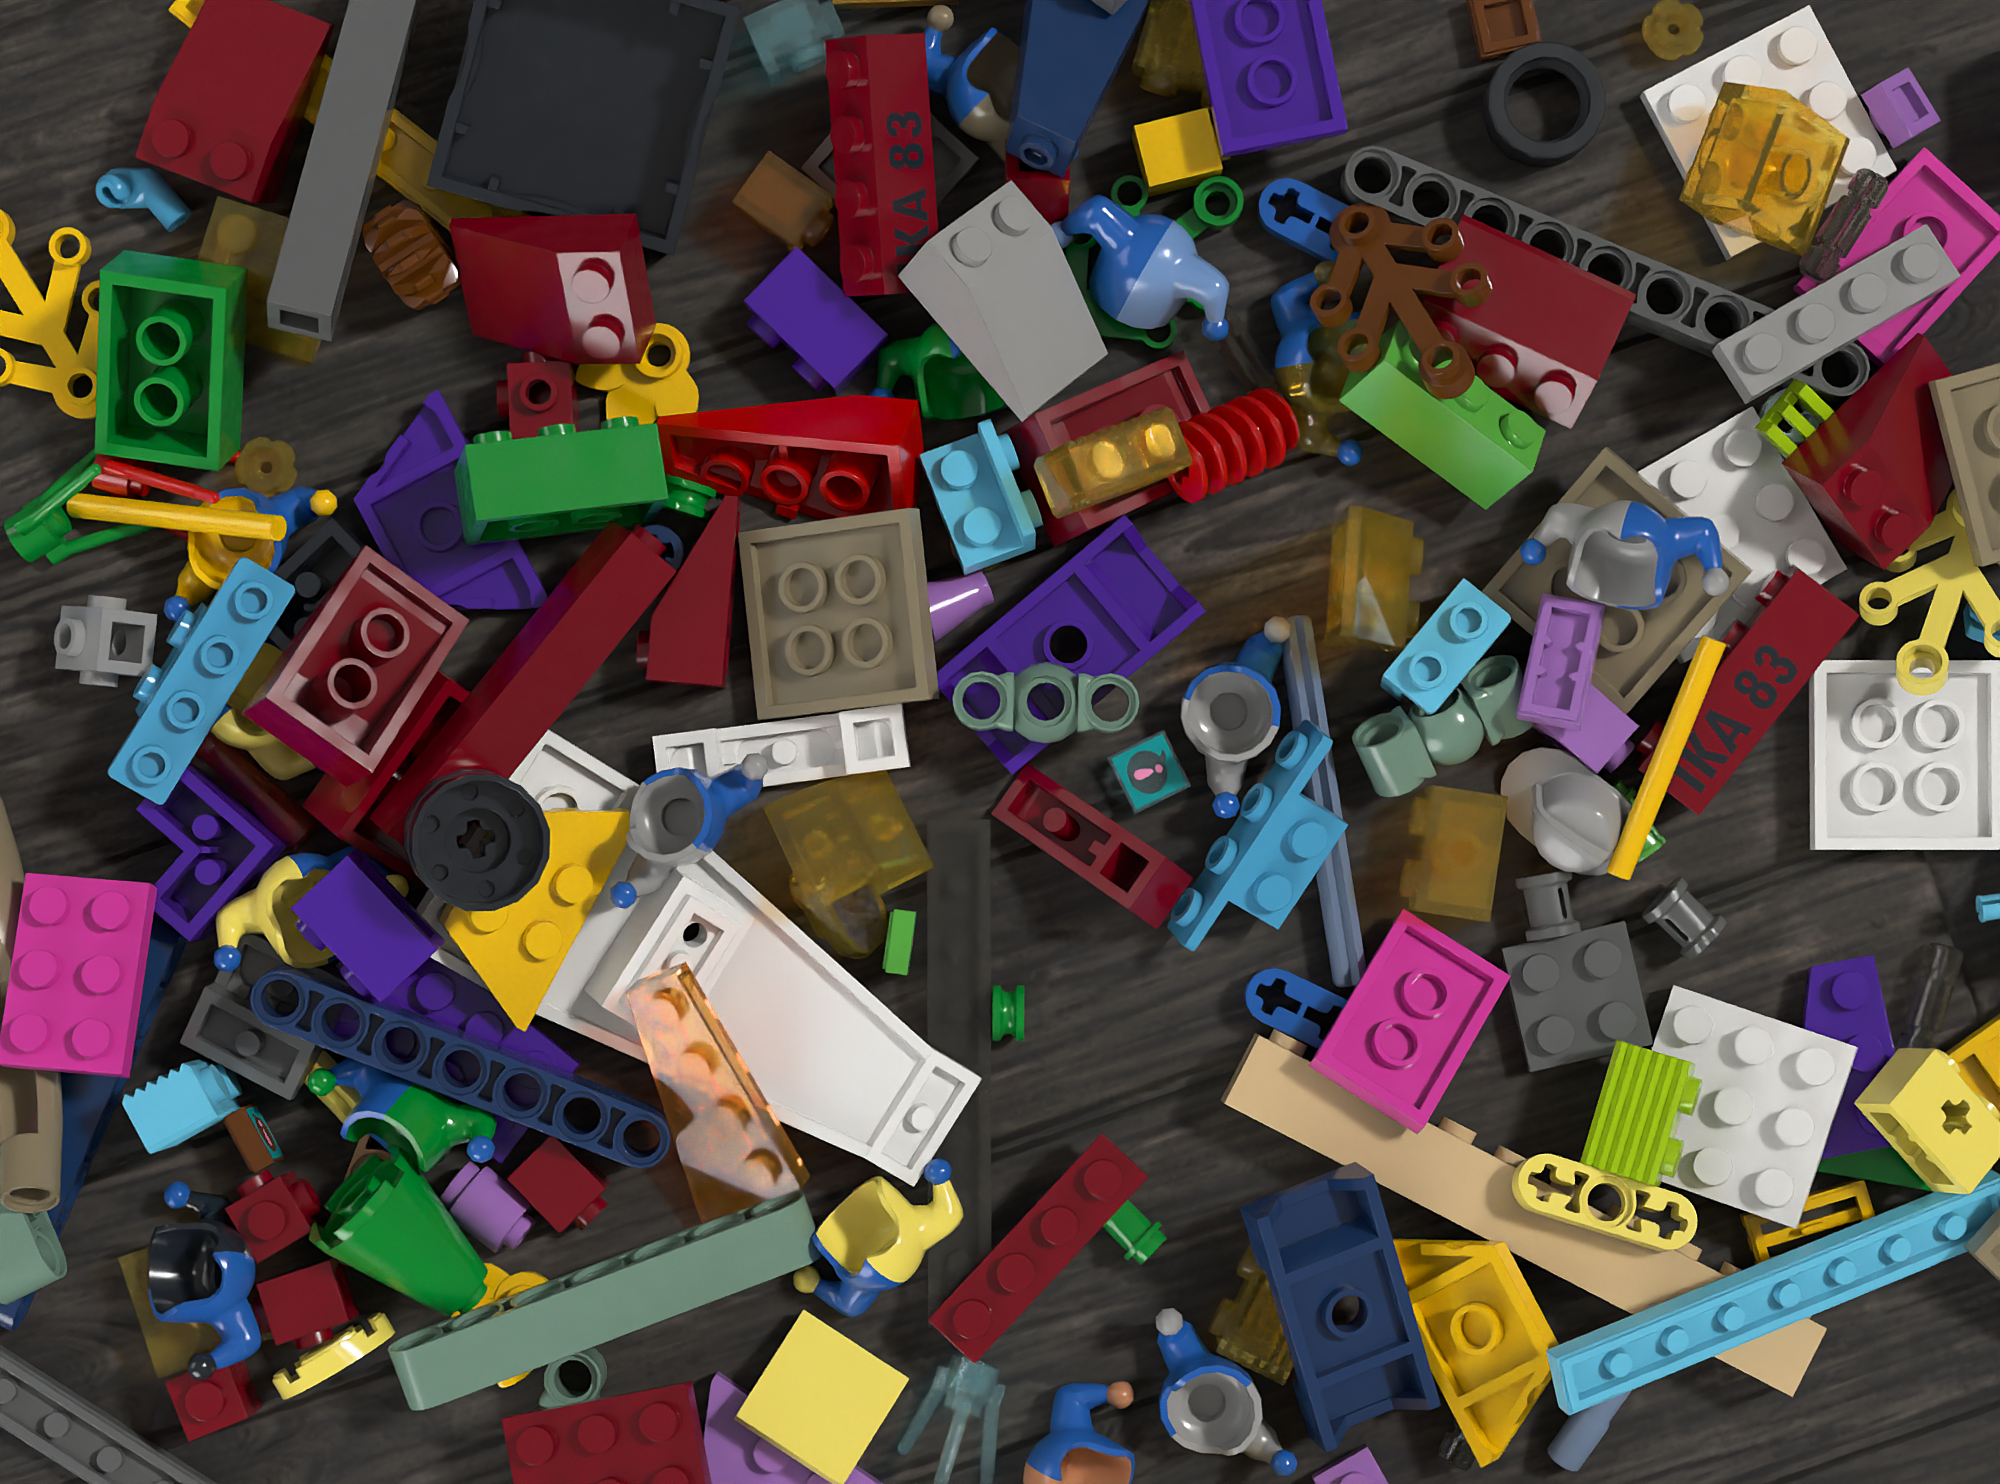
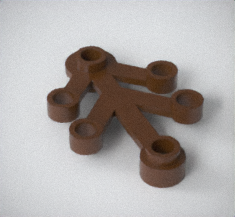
M1362 202L1345 208L1335 217L1330 227V241L1334 250L1339 255L1329 282L1319 286L1310 298L1311 309L1320 324L1326 327L1340 326L1352 314L1353 305L1349 297L1363 264H1366L1374 278L1356 327L1346 331L1340 337L1337 344V351L1344 365L1353 372H1365L1376 365L1380 358L1378 343L1391 307H1393L1422 354L1418 370L1429 393L1440 399H1452L1464 394L1471 387L1475 378V369L1472 361L1462 345L1443 339L1416 294L1457 299L1461 305L1466 307L1479 306L1488 300L1493 289L1486 269L1476 262L1463 263L1455 268L1454 271L1398 264L1389 253L1388 249L1428 253L1431 259L1437 262H1448L1455 259L1463 250L1464 239L1457 224L1452 219L1437 218L1430 221L1425 227L1392 223L1388 213L1381 206L1378 207ZM1366 227L1362 232L1355 233L1357 230ZM1451 235L1450 240L1446 243L1434 245V242L1439 237ZM1473 279L1480 280L1476 287L1469 290L1462 289L1466 282ZM1340 300L1335 308L1323 310L1328 302ZM1368 345L1363 353L1355 356L1350 355L1356 346ZM1452 360L1448 366L1436 368L1440 363Z

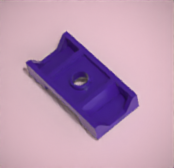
M1124 514L937 672L938 689L953 705L952 699L956 686L962 678L970 673L984 671L1000 675L1006 672H1014L1015 676L1030 664L1041 662L1063 665L1076 676H1078V673H1086L1094 677L1112 673L1127 679L1204 615L1206 610L1172 576ZM1073 627L1084 635L1087 642L1086 653L1077 662L1063 663L1052 655L1049 642L1051 636L1058 629ZM976 684L970 687L964 694L963 707L967 714L975 719H988L998 711L1001 702L1000 696L996 689L990 685ZM1040 685L1034 688L1028 695L1027 706L1030 713L1037 719L1044 721L1053 720L1063 711L1064 699L1060 691L1055 687ZM1104 686L1096 690L1092 695V708L1116 687ZM998 728L986 731L974 730L1011 775H1014L1050 744L1028 740L1014 728L1013 732H1006Z

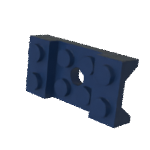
M1353 1162L1240 1207L1256 1263L1266 1272L1297 1375V1378L1293 1379L1292 1383L1310 1439L1327 1453L1338 1448L1347 1429L1351 1426L1393 1409L1432 1410L1441 1406L1373 1173L1357 1162ZM1348 1295L1357 1296L1359 1309L1355 1318L1345 1325H1334L1332 1310L1338 1300Z

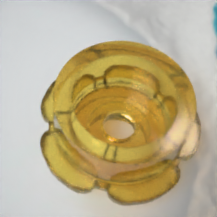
M1662 0L1656 3L1652 8V15L1647 16L1642 25L1643 38L1653 53L1664 60L1673 61L1682 55L1690 56L1696 52L1703 41V33L1700 31V27L1703 25V18L1699 10L1690 3L1680 4L1678 0ZM1670 24L1678 25L1679 33L1676 35L1671 34L1668 31V26Z
M258 437L249 441L244 446V450L236 460L235 473L238 481L248 486L247 489L259 492L270 498L275 496L276 492L289 490L295 483L297 470L293 467V463L296 460V456L292 448L284 441L276 440L272 442L267 437ZM265 462H270L273 466L272 471L268 474L263 473L261 470V466Z

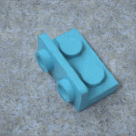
M991 419L978 423L977 434L919 455L921 467L964 575L1035 549L1036 532L1034 528L1043 525L1040 511L1030 489L1020 493L1012 471L1020 468L1016 451L1007 433L997 436Z
M1463 578L1382 676L1380 686L1399 702L1404 696H1407L1426 713L1434 714L1511 621L1510 615Z

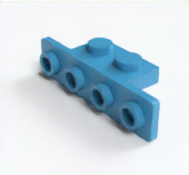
M242 556L237 559L209 606L201 602L195 614L188 610L181 614L166 640L167 643L174 646L161 668L151 664L134 690L133 697L140 701L135 709L139 719L108 767V774L111 778L156 804L161 805L166 802L293 597L295 588L292 584L247 557Z
M1307 719L1302 721L1297 730L1288 733L1281 741L1275 754L1276 762L1262 783L1254 785L1247 792L1240 807V816L1228 834L1218 838L1211 846L1205 860L1206 867L1192 888L1185 889L1173 906L1170 915L1171 920L1167 927L1180 944L1189 950H1196L1228 901L1274 928L1279 929L1347 828L1348 824L1341 817L1301 794V791L1333 744V740Z

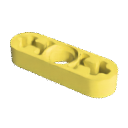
M1539 1154L1524 1160L1516 1168L1512 1177L1514 1197L1524 1209L1655 1251H1669L1685 1246L1693 1238L1697 1229L1696 1211L1692 1203L1683 1195L1553 1154ZM1544 1167L1550 1169V1180L1566 1187L1575 1185V1175L1582 1177V1181L1573 1195V1212L1565 1209V1206L1571 1199L1570 1196L1550 1193L1545 1195L1542 1201L1537 1199V1188L1534 1185L1528 1184L1529 1175L1539 1174L1543 1171ZM1598 1184L1611 1186L1620 1196V1211L1611 1221H1601L1594 1217L1589 1210L1588 1195ZM1636 1194L1643 1196L1637 1209L1656 1213L1663 1211L1666 1205L1671 1206V1218L1680 1222L1679 1230L1667 1232L1663 1239L1659 1237V1225L1644 1219L1634 1220V1231L1627 1229L1626 1226L1636 1210Z

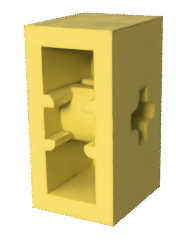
M1899 1048L1854 1104L1933 1192L1970 1195L2000 1158V1121L1998 1120L2000 1114L1990 1101L1975 1094L1959 1076L1961 1072L1959 1066L1946 1053L1935 1048Z

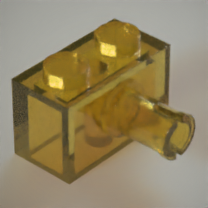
M1431 785L1426 786L1424 798L1414 797L1409 821V834L1419 835L1415 860L1405 859L1400 881V896L1409 897V911L1490 922L1508 796Z

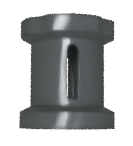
M1559 870L1515 879L1516 888L1523 890L1530 925V928L1525 931L1527 941L1581 932L1580 922L1573 919L1567 882L1572 879L1571 872Z
M1680 876L1667 885L1644 910L1642 918L1648 923L1656 921L1682 946L1680 953L1687 960H1691L1700 954L1720 934L1727 920L1720 914L1713 916L1687 891L1688 882Z

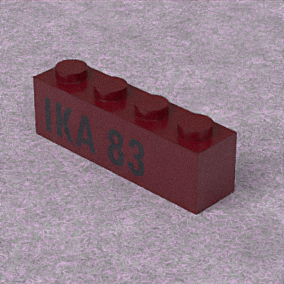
M925 33L861 35L825 40L826 77L829 87L830 138L834 155L835 204L838 211L841 252L840 270L843 279L844 297L910 293L911 291L898 275L924 244L939 233Z
M1794 564L1785 574L1778 568L1774 570L1755 594L1754 599L1761 605L1746 624L1736 619L1719 638V641L1726 644L1667 788L1669 794L1698 816L1860 616ZM1679 690L1677 691L1676 695L1674 696V699H1675V700H1676V698H1677V695H1678V693H1679ZM1658 718L1647 728L1634 747L1642 753L1635 763L1638 770L1643 774H1646L1666 725Z

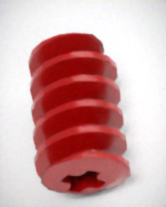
M1260 387L1246 396H1239L1227 402V404L1218 405L1208 410L1207 413L1202 412L1188 419V421H1181L1169 427L1161 440L1163 467L1168 481L1183 500L1195 503L1204 499L1207 493L1213 495L1224 490L1226 484L1234 486L1244 481L1245 476L1252 478L1262 473L1265 468L1272 469L1279 466L1284 461L1286 450L1290 451L1295 448L1299 441L1300 433L1297 420L1291 407L1282 395L1271 388Z

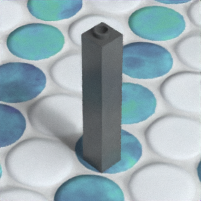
M349 0L267 298L268 327L332 341L421 9V0Z

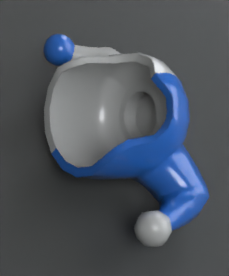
M1612 501L1597 508L1577 503L1553 505L1546 513L1534 538L1526 540L1520 548L1521 558L1526 563L1538 565L1544 561L1547 547L1561 537L1567 538L1572 544L1566 582L1568 587L1583 598L1617 608L1644 610L1659 607L1664 599L1674 563L1692 554L1697 556L1704 567L1705 572L1702 576L1701 584L1709 595H1722L1730 586V579L1723 571L1719 532L1712 520L1703 516L1663 518L1649 506L1635 501Z
M1273 616L1265 623L1263 631L1248 637L1233 662H1222L1205 668L1190 681L1182 697L1180 718L1185 734L1197 751L1205 755L1207 783L1216 796L1212 806L1215 814L1224 819L1235 816L1240 808L1236 794L1243 786L1248 759L1256 757L1269 746L1279 729L1281 705L1276 689L1271 682L1282 658V643L1290 637L1291 625L1284 617Z
M759 753L747 754L741 764H737L709 778L696 769L677 767L661 770L645 779L633 798L629 816V831L626 833V840L630 848L637 853L628 870L626 881H619L610 889V900L618 908H629L636 902L637 897L649 895L657 891L678 866L696 863L710 854L723 836L727 819L758 797L763 787V777L768 772L767 759Z
M1174 1308L1162 1309L1156 1316V1327L1158 1329L1157 1344L1170 1374L1164 1380L1159 1396L1160 1419L1169 1436L1184 1448L1193 1451L1224 1454L1226 1456L1242 1452L1254 1460L1269 1463L1276 1476L1288 1477L1293 1474L1298 1462L1293 1452L1282 1449L1275 1430L1263 1419L1261 1397L1250 1375L1234 1361L1211 1354L1198 1336L1193 1325L1183 1320L1182 1315Z

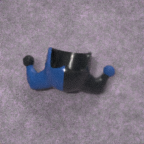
M176 1181L167 1186L164 1193L165 1203L172 1209L186 1207L199 1216L200 1220L194 1223L166 1224L155 1227L150 1239L147 1258L148 1294L153 1313L159 1321L173 1323L204 1322L213 1326L221 1336L222 1341L214 1351L209 1354L196 1353L188 1361L187 1370L189 1375L195 1380L206 1381L213 1376L216 1370L234 1365L251 1357L261 1346L260 1330L253 1310L247 1300L255 1280V1259L251 1248L239 1234L225 1208L232 1205L228 1197L191 1191L187 1184Z

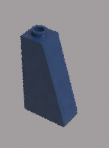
M1026 0L1005 152L1020 158L1032 168L1046 170L1064 178L1149 10L1152 0H1127L1114 15L1091 0Z

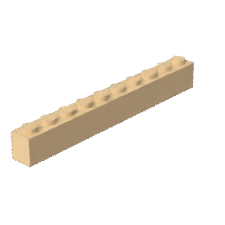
M1276 1029L1273 1030L1269 1040L1256 1033L1254 1034L1221 1098L1224 1104L1344 1166L1357 1162L1374 1174L1377 1183L1489 1241H1505L1511 1252L1633 1315L1646 1310L1651 1303L1661 1304L1742 1271L1725 1261L1719 1272L1698 1262L1697 1260L1702 1249L1689 1242L1678 1249L1655 1251L1524 1209L1514 1197L1512 1177L1516 1168L1526 1158L1501 1145L1498 1146L1494 1156L1471 1145L1477 1133L1442 1116L1438 1126L1427 1122L1418 1134L1412 1132L1309 1067L1311 1061L1303 1058L1308 1046ZM1529 1175L1528 1184L1534 1185L1537 1188V1199L1542 1201L1544 1196L1550 1193L1570 1196L1571 1199L1565 1206V1209L1573 1212V1195L1578 1185L1566 1187L1552 1181L1549 1185ZM1611 1203L1605 1214L1588 1205L1592 1215L1601 1221L1613 1220L1621 1208ZM1633 1215L1626 1226L1627 1229L1634 1231V1220L1642 1218ZM1810 1316L1717 1354L1714 1357L1793 1397L1827 1328L1810 1320Z

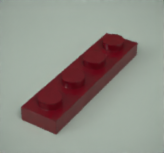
M1101 1133L929 1317L928 1321L975 1364L1144 1183L1148 1175L1106 1135Z

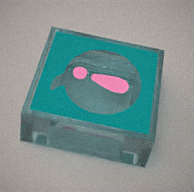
M1164 730L1107 757L1134 814L1191 787Z

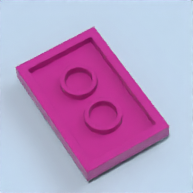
M1925 147L1918 151L1793 287L1801 296L1927 224L1961 277L1953 285L1853 342L1861 347L1867 357L1879 368L1887 363L1917 333L1923 335L2000 251V215Z
M34 873L25 874L0 1035L1 1066L110 1077H130L157 887L150 883Z
M1403 909L1393 922L1310 1062L1309 1067L1418 1134L1428 1122L1511 976Z

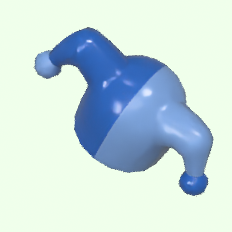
M1095 195L1080 204L1063 221H1056L1050 225L1062 249L1071 243L1074 234L1080 233L1091 234L1100 244L1101 248L1090 275L1089 286L1093 298L1101 309L1115 320L1135 328L1154 329L1163 327L1176 316L1186 300L1190 298L1196 300L1204 308L1206 319L1201 329L1202 334L1210 341H1220L1227 336L1229 324L1224 319L1229 294V282L1218 269L1198 256L1193 239L1174 220L1156 214L1132 216L1109 198Z

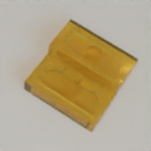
M886 770L848 775L825 781L782 797L763 807L803 895L813 912L871 883L879 896L935 867Z

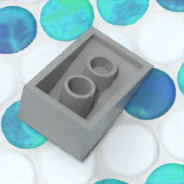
M1012 180L929 239L898 275L901 281L1022 422L1108 354L1053 228Z

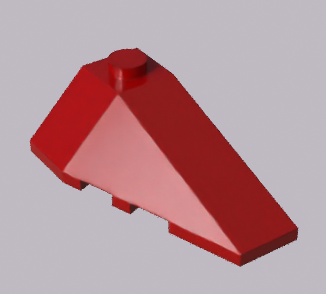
M851 395L659 416L656 422L665 474L702 484L726 496L739 497L745 493L777 505L776 514L795 520L797 513L818 520H828L905 508L917 509L922 472L919 455L924 453L918 400Z

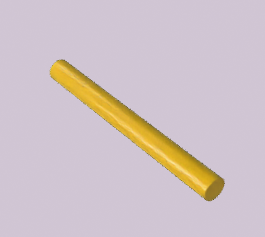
M77 493L67 501V512L73 518L281 541L287 530L286 520L280 515Z
M1705 635L1701 636L1606 869L1608 873L1625 880L1631 879L1726 644Z

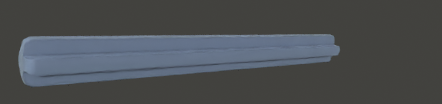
M1308 615L1285 617L1291 627L1290 637L1282 643V662L1293 731L1297 730L1302 721L1307 719L1330 737L1311 618ZM1331 747L1303 788V795L1343 819ZM1344 831L1316 873L1332 979L1337 987L1356 986L1366 970Z

